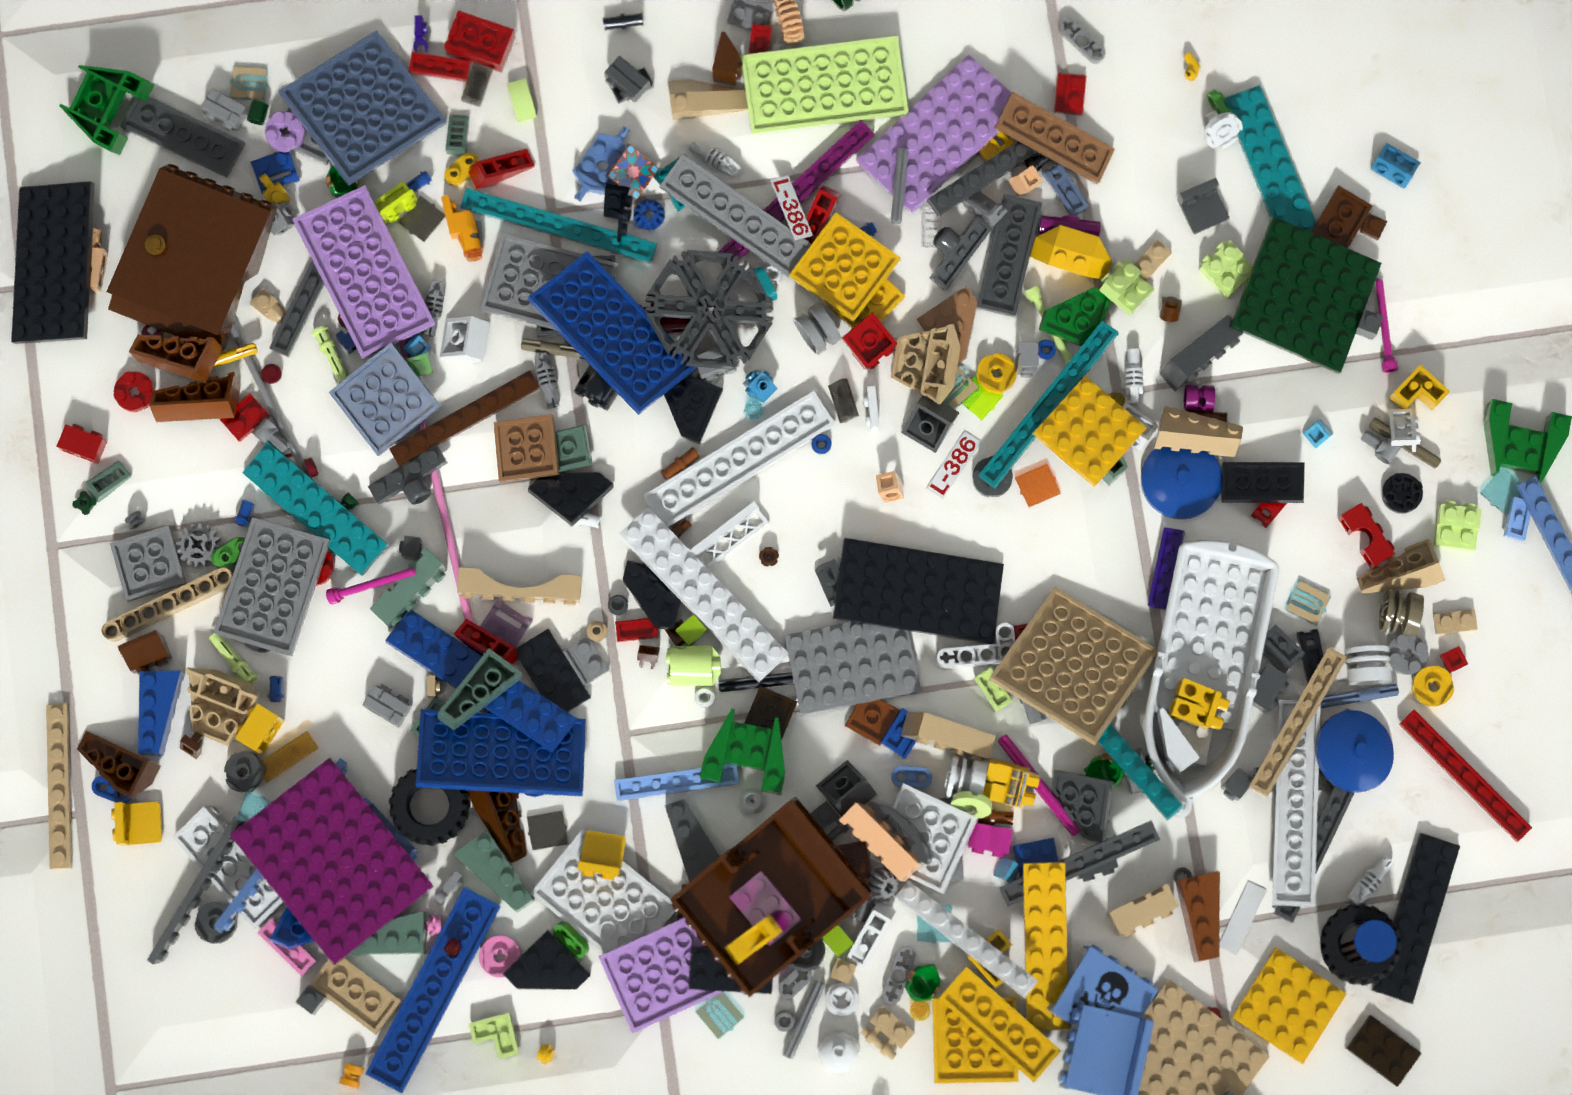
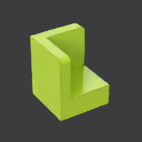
M693 614L676 629V632L684 640L686 646H692L707 633V629Z
M839 925L822 937V940L837 958L854 944Z

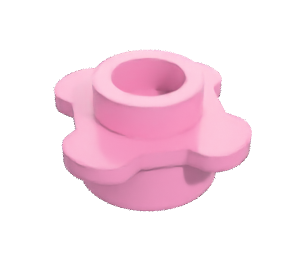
M435 914L430 915L429 919L426 920V931H429L430 936L441 931V918L435 917Z

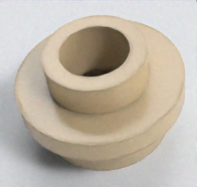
M594 621L587 627V636L592 641H602L607 635V628L600 621ZM600 628L601 631L596 635L593 633V629Z

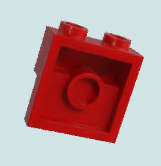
M873 312L841 337L862 368H869L870 370L880 363L878 360L882 356L887 357L895 351L893 347L898 344Z

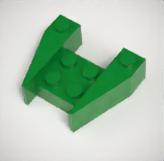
M79 65L78 68L87 72L71 106L67 107L60 103L59 107L93 143L121 155L128 137L109 127L126 92L147 102L155 84L130 71Z
M1492 399L1487 404L1483 422L1491 476L1494 477L1500 472V467L1534 474L1539 483H1541L1569 436L1572 416L1552 412L1546 417L1544 432L1508 425L1512 403Z
M731 709L704 756L700 780L721 784L724 764L736 765L764 771L761 792L781 795L785 779V766L779 719L775 717L773 729L734 722L735 709Z

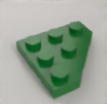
M1093 287L1045 310L1038 330L1082 346L1100 322L1105 320L1111 300L1099 291V288Z

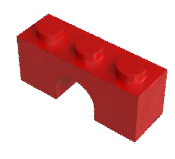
M1361 502L1342 514L1338 520L1348 535L1356 531H1362L1368 535L1369 545L1360 554L1370 569H1373L1395 554L1393 551L1395 548L1391 541L1386 540L1383 536V529L1379 523H1375L1372 519L1370 509Z

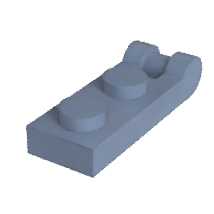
M1056 163L1050 170L1046 169L1042 172L1044 179L1049 183L1069 215L1076 216L1089 208L1088 203L1061 164ZM1057 174L1060 175L1061 178L1057 180L1053 177Z

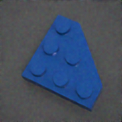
M287 907L270 937L271 942L287 949L314 941Z

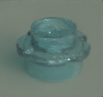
M756 400L754 402L748 401L745 404L744 415L751 420L758 419L763 414L761 403Z

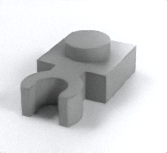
M455 870L434 899L443 904L453 890H459L464 883L462 881L464 876Z

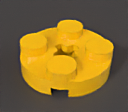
M1000 353L985 356L981 359L976 369L977 383L987 392L998 395L1009 390L1017 377L1013 361L1008 356ZM1000 370L999 374L1001 377H994L991 371Z
M1440 666L1425 667L1414 676L1411 688L1412 693L1421 704L1428 707H1438L1448 702L1454 693L1452 676L1446 669ZM1435 681L1438 690L1430 691L1428 683Z

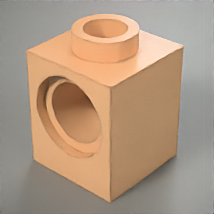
M1033 165L1022 169L1008 179L1018 196L1030 192L1043 183Z
M896 471L876 475L878 493L884 503L904 499L902 481Z

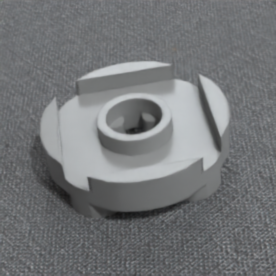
M1399 635L1388 645L1390 647V652L1386 654V656L1390 657L1388 662L1392 670L1398 674H1415L1423 669L1427 663L1428 647L1417 636ZM1408 649L1412 654V658L1409 657L1405 660V655L1402 654V651H1407Z

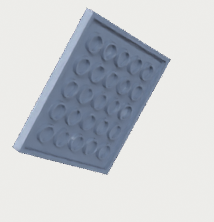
M377 30L279 90L281 98L348 186L447 123V120Z

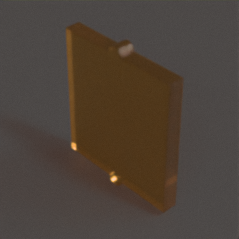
M1048 464L1015 477L1020 489V495H1023L1028 508L1061 494L1055 481L1056 477L1052 475Z

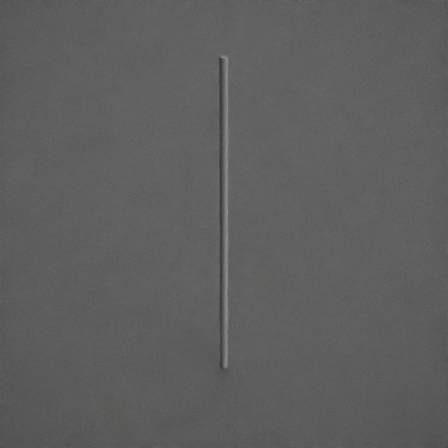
M233 321L231 333L237 346L246 345L235 321ZM252 356L245 357L244 360L279 429L281 437L290 444L288 450H290L297 466L309 476Z

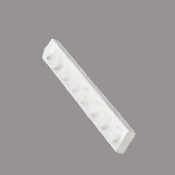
M910 881L896 895L900 902L1023 998L1037 984L1038 981Z

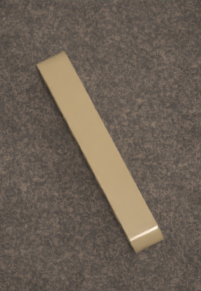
M223 567L216 569L106 622L101 629L102 635L111 642H118L227 590L233 573ZM229 574L228 581L221 583V575ZM207 582L210 583V589L202 592V585ZM191 591L192 597L184 601V593ZM172 600V608L166 610L164 604ZM154 609L153 617L146 618V612ZM135 618V625L130 628L127 627L128 620ZM116 627L117 633L114 636H109L110 628Z

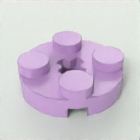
M276 112L267 121L265 138L276 151L290 152V150L300 147L304 142L305 128L293 113ZM288 128L290 134L282 136L280 131L281 129Z

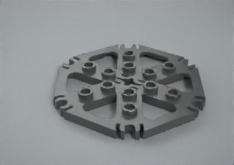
M687 250V252L683 251L681 254L682 261L678 260L677 256L674 255L652 285L645 299V302L653 304V307H646V317L667 354L669 355L670 351L674 349L671 358H674L676 354H680L683 357L680 363H685L686 359L689 358L685 366L732 369L738 366L736 359H741L743 364H745L747 359L749 361L774 319V317L766 315V312L773 311V303L763 289L752 266L750 265L747 270H744L747 266V261L743 265H738L736 261L739 256L737 255L730 261V258L733 256L732 253ZM697 262H712L722 265L723 271L711 289L697 267ZM675 274L679 277L690 297L661 295L660 289L669 275ZM741 280H746L755 292L758 302L728 299ZM707 305H708L709 308H711V307L714 308V310L712 311V314H711L710 311H708V312L705 311L706 308H707ZM662 317L691 319L677 341H671L660 324ZM730 322L749 323L757 326L758 332L749 346L744 347ZM708 330L722 352L723 356L719 360L698 358L695 354V350Z

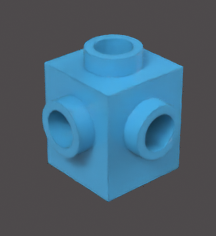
M756 369L749 372L745 377L746 380L742 383L746 387L745 392L752 399L756 398L761 402H765L778 389L771 381L773 379L772 376L765 370L760 371Z

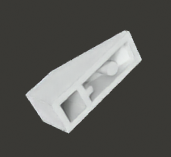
M1162 708L1157 712L1164 756L1167 760L1165 764L1172 773L1175 771L1176 774H1179L1200 759V757L1165 709Z
M877 902L849 951L846 960L864 969L896 910L884 903Z

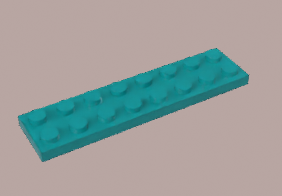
M1259 85L1225 97L1224 103L1227 109L1230 108L1242 122L1243 128L1237 134L1238 140L1270 219L1275 216L1311 232L1316 224L1315 217L1261 86Z
M267 442L242 472L312 534L329 539L331 541L329 548L360 575L363 576L388 547L389 544L271 443Z

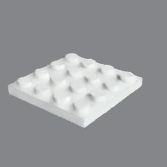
M903 783L892 809L905 816L918 829L928 846L932 860L927 865L919 859L922 865L909 878L944 894L978 818ZM890 817L886 821L891 825L892 833L895 836L899 834L906 841L905 846L911 850L916 842ZM871 853L869 859L885 866L880 861L882 859L880 855L877 857Z

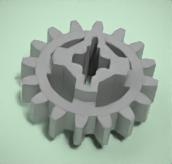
M199 523L198 528L191 524L190 530L184 528L185 534L178 535L182 540L176 542V545L181 547L177 550V553L183 554L181 560H187L189 566L194 562L196 568H199L200 563L207 567V561L212 562L211 555L213 551L220 547L217 543L221 541V538L215 537L217 534L215 530L210 532L211 527L209 525L204 528L203 524ZM195 533H205L201 536L194 535ZM189 539V546L186 548V543ZM194 540L201 543L202 549L204 551L197 548V545ZM212 543V547L209 552V544ZM196 555L203 556L202 558H193Z

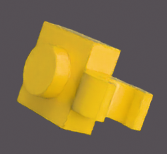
M266 174L259 177L266 188L262 194L267 201L272 204H284L291 199L279 182L273 184Z

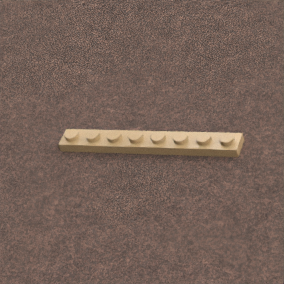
M1328 647L1249 785L1250 789L1265 797L1269 796L1346 661L1347 656Z
M69 704L46 705L49 869L72 868Z

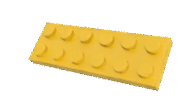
M967 967L964 968L939 997L946 1006L1033 1083L1061 1052L1055 1044Z

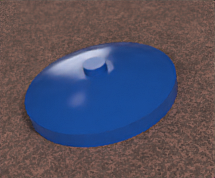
M1162 447V449H1154L1146 458L1141 470L1140 482L1144 497L1153 509L1166 517L1184 520L1203 514L1215 503L1222 487V472L1216 457L1209 455L1208 451L1191 453L1190 449L1180 448L1179 451H1171V447Z
M1357 710L1343 711L1327 719L1318 731L1315 741L1316 760L1323 775L1337 788L1352 793L1366 792L1382 784L1388 777L1394 760L1393 744L1385 727L1370 714Z

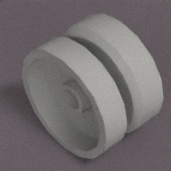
M816 303L808 308L809 317L801 313L793 318V321L806 344L816 355H819L826 350V342L834 345L841 340V335L828 313L819 303Z

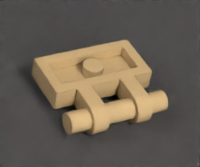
M884 1006L869 1021L875 1026L873 1031L871 1032L867 1027H864L860 1032L869 1044L875 1045L883 1056L886 1055L891 1060L897 1055L891 1047L896 1044L902 1049L914 1034L910 1028ZM880 1031L890 1039L886 1044L877 1037Z

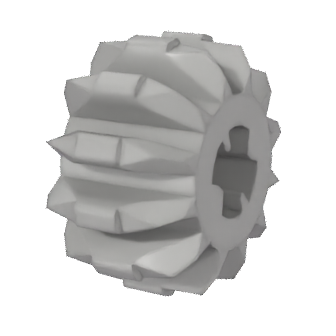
M876 867L874 872H870V878L866 879L868 885L875 892L871 898L877 902H889L891 897L895 898V891L899 890L897 885L900 881L887 867Z

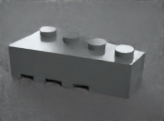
M1229 315L1174 356L1159 373L1174 391L1178 390L1187 381L1191 382L1199 375L1198 372L1201 370L1205 371L1210 367L1215 358L1219 360L1227 353L1225 351L1227 348L1233 349L1241 342L1239 338L1243 333L1230 328L1232 319Z
M685 799L665 805L690 882L720 856Z

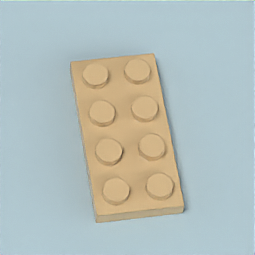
M346 958L342 959L335 966L328 959L309 984L375 1035L378 1034L402 1002Z

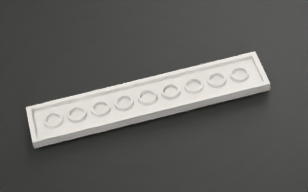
M812 391L644 494L643 499L659 519L670 528L682 518L688 517L808 443L813 438L834 427L835 422L815 391Z
M649 507L618 534L758 682L764 679L788 656V652L705 565L691 553Z
M1279 700L1278 735L1298 700ZM1321 704L1276 782L1272 905L1315 906L1319 766L1315 755V741L1320 729Z

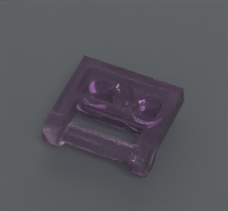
M498 598L480 627L516 648L527 629L531 626L533 619L529 616L525 617ZM500 610L522 624L521 627L517 628L496 615L497 612Z

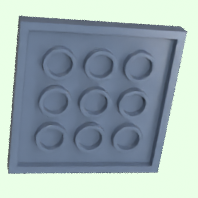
M393 342L389 343L329 391V394L377 456L383 454L442 407Z

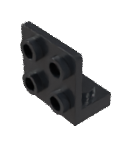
M606 183L603 217L618 219L617 242H621L623 235H627L628 224L626 222L631 220L632 210L629 208H631L633 196L629 195L630 187Z

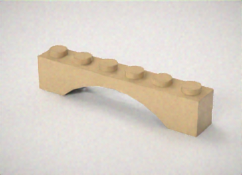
M459 567L457 594L461 595V598L464 599L482 596L483 600H494V597L502 598V601L513 602L514 599H523L525 603H535V600H543L544 604H555V601L564 602V605L575 606L576 603H580L582 576L561 574L543 585L518 588L496 582L480 569Z

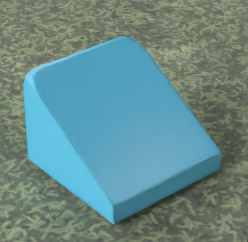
M1319 419L1302 434L1316 449L1330 438L1333 432Z
M1001 858L993 876L1009 883L1013 880L1020 865L1011 859Z

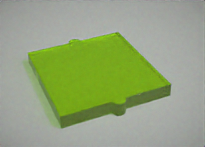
M975 375L971 380L978 388L966 397L961 404L983 421L991 410H995V406L1004 396L984 390L977 383Z

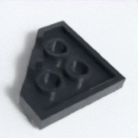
M687 375L664 394L682 438L699 445L701 444L722 395L723 388Z
M600 472L568 473L539 477L528 487V492L572 527L614 488V484Z
M627 560L623 583L630 590L635 601L649 618L654 628L674 632L681 602L680 599L646 564Z
M547 930L503 973V976L516 989L576 990L591 974Z

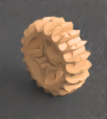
M774 0L775 13L784 43L786 45H795L804 40V33L796 0Z

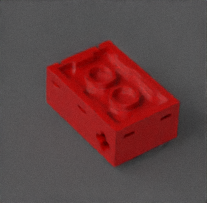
M458 10L444 48L446 54L502 73L516 36L512 28Z

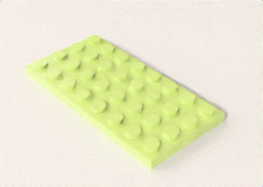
M898 36L741 55L751 135L909 114Z

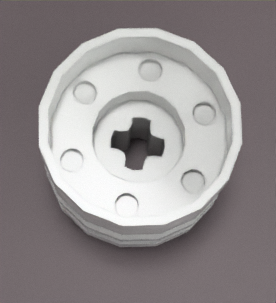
M1362 644L1346 649L1347 656H1356L1346 660L1348 664L1356 665V668L1347 671L1348 684L1353 686H1371L1391 683V668L1381 666L1382 663L1390 661L1389 656H1381L1389 653L1390 647L1377 644Z
M953 756L947 768L944 783L945 798H951L952 790H955L956 793L971 791L973 792L972 795L978 796V793L983 794L988 763L974 760L970 769L967 768V758H963L962 765L957 766L959 757Z

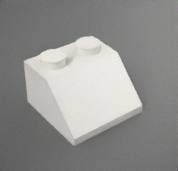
M473 316L447 318L440 358L464 362L483 361L490 322Z

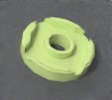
M961 791L953 795L951 806L977 818L987 817L992 811L991 800L983 794L978 793V796L972 795L973 792Z

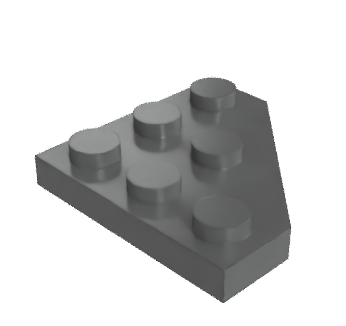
M1054 770L1052 792L1063 804V809L1071 821H1074L1079 828L1082 838L1096 842L1106 840L1113 781Z

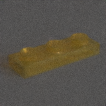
M305 731L262 760L266 766L263 778L267 783L319 749L308 731Z

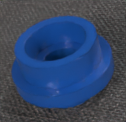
M1042 340L1038 343L1039 358L1049 360L1055 355L1056 346L1052 341ZM1047 347L1049 353H1044L1042 348Z
M824 434L813 438L811 443L813 451L817 454H826L832 445L830 438ZM821 441L825 443V447L820 448L817 445Z

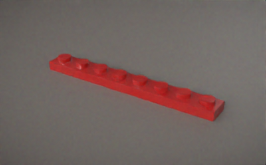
M1415 709L1399 723L1516 843L1533 828Z

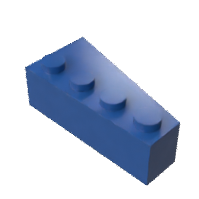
M181 670L139 671L138 754L142 756H164L176 703L181 692V684L185 677V673Z

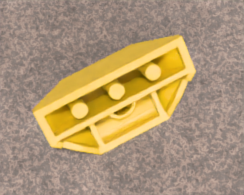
M1059 225L1037 236L1030 257L1047 265L1097 279L1105 277L1112 263V259L1099 236Z

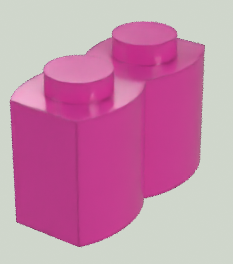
M976 823L969 838L968 848L972 849V853L984 854V851L992 852L994 857L1004 858V855H1009L1013 830Z

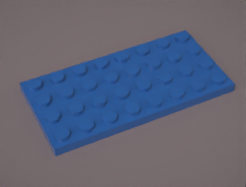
M588 251L528 297V301L638 415L697 368L685 366L689 358L686 359L685 363L681 364L680 362L683 357L680 354H676L674 358H671L674 349L670 351L669 355L667 354L647 319L645 310ZM666 333V335L668 336V338H669L671 341H674V340Z
M421 709L416 787L583 797L586 719H577L576 723L552 753L493 713H476L457 729L452 730L437 718L439 710Z

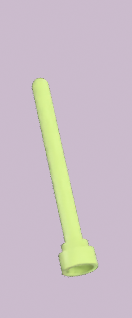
M1035 286L1024 294L1027 300H1030L1031 303L1034 302L1042 317L1047 309L1041 300L1042 292L1039 286ZM1051 335L1066 364H1068L1072 356L1063 339Z

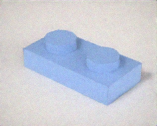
M1515 496L1511 498L1503 535L1518 541H1525L1531 515L1522 498Z

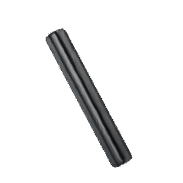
M792 672L767 675L760 682L754 677L727 679L718 682L720 692L759 688V686L773 687L794 684Z

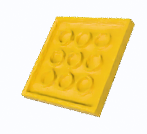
M835 213L791 271L789 278L854 323L900 262L901 257L844 217Z
M1084 376L1032 435L1095 487L1147 428L1087 376Z
M1275 948L1231 1018L1300 1064H1304L1347 993L1283 951Z
M1004 997L1003 999L1016 1010V997ZM932 999L934 1084L1018 1082V1069L940 999Z

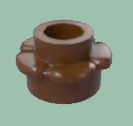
M765 547L763 551H760L759 559L763 566L768 567L769 565L774 566L777 564V558H779L777 550H774L772 547Z

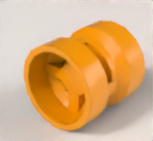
M344 1063V1073L340 1077L339 1084L359 1089L361 1083L359 1079L363 1075L365 1068Z

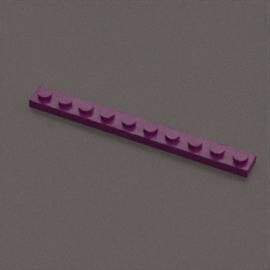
M862 120L792 183L800 204L875 136V133ZM778 198L774 199L764 209L766 213L779 222L785 219ZM731 239L718 252L732 253L733 256L730 258V261L736 255L739 256L736 261L738 263L749 250L734 239Z

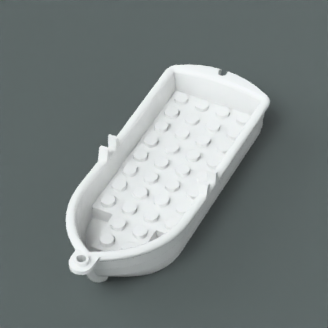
M1196 540L1187 541L1180 545L1146 705L1144 729L1148 753L1164 785L1184 806L1183 811H1179L1174 815L1177 818L1186 817L1191 811L1193 798L1205 793L1216 785L1237 760L1246 738L1253 699L1257 693V690H1255L1256 684L1260 678L1259 669L1279 575V566L1268 556L1245 545L1236 543L1235 551L1231 552L1228 549L1230 541ZM1186 678L1221 692V696L1230 700V704L1225 712L1219 709L1216 710L1215 716L1224 719L1222 728L1219 730L1212 728L1205 730L1187 722L1172 719L1200 757V759L1182 772L1176 774L1175 771L1172 773L1165 764L1167 760L1164 756L1157 712L1164 708L1168 713L1179 679Z

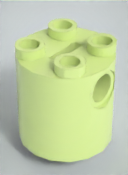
M712 645L671 646V648H667L666 665H670L667 672V685L672 687L713 686L721 674V657Z

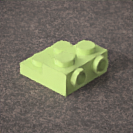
M1231 240L1227 243L1221 242L1215 248L1217 252L1213 256L1208 254L1200 262L1202 266L1199 270L1226 299L1248 280L1253 267Z
M1126 259L1124 263L1119 261L1112 269L1114 271L1113 274L1108 272L1101 281L1104 284L1099 291L1130 316L1155 288L1141 278L1140 274L1142 271Z
M1444 501V504H1440L1437 508L1434 546L1475 551L1477 533L1480 529L1481 509L1476 508L1477 505L1471 503L1464 504V507L1456 506L1455 501Z

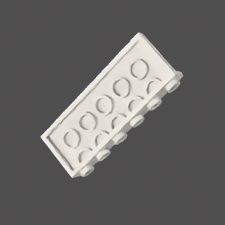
M211 805L204 806L172 837L200 869L203 868L230 823L221 817L222 814L218 808ZM235 842L232 843L234 845L229 855H225L221 861L223 862L221 869L218 873H214L211 878L212 883L230 903L256 870ZM264 879L258 884L260 886L258 892L253 897L249 896L246 900L247 906L241 913L253 929H256L283 903Z

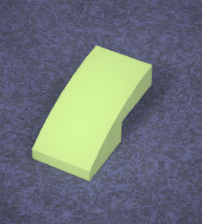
M526 78L507 83L517 121L522 122L536 118L537 115Z

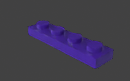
M1166 527L1163 529L1148 607L1166 610L1178 549L1184 540V530Z

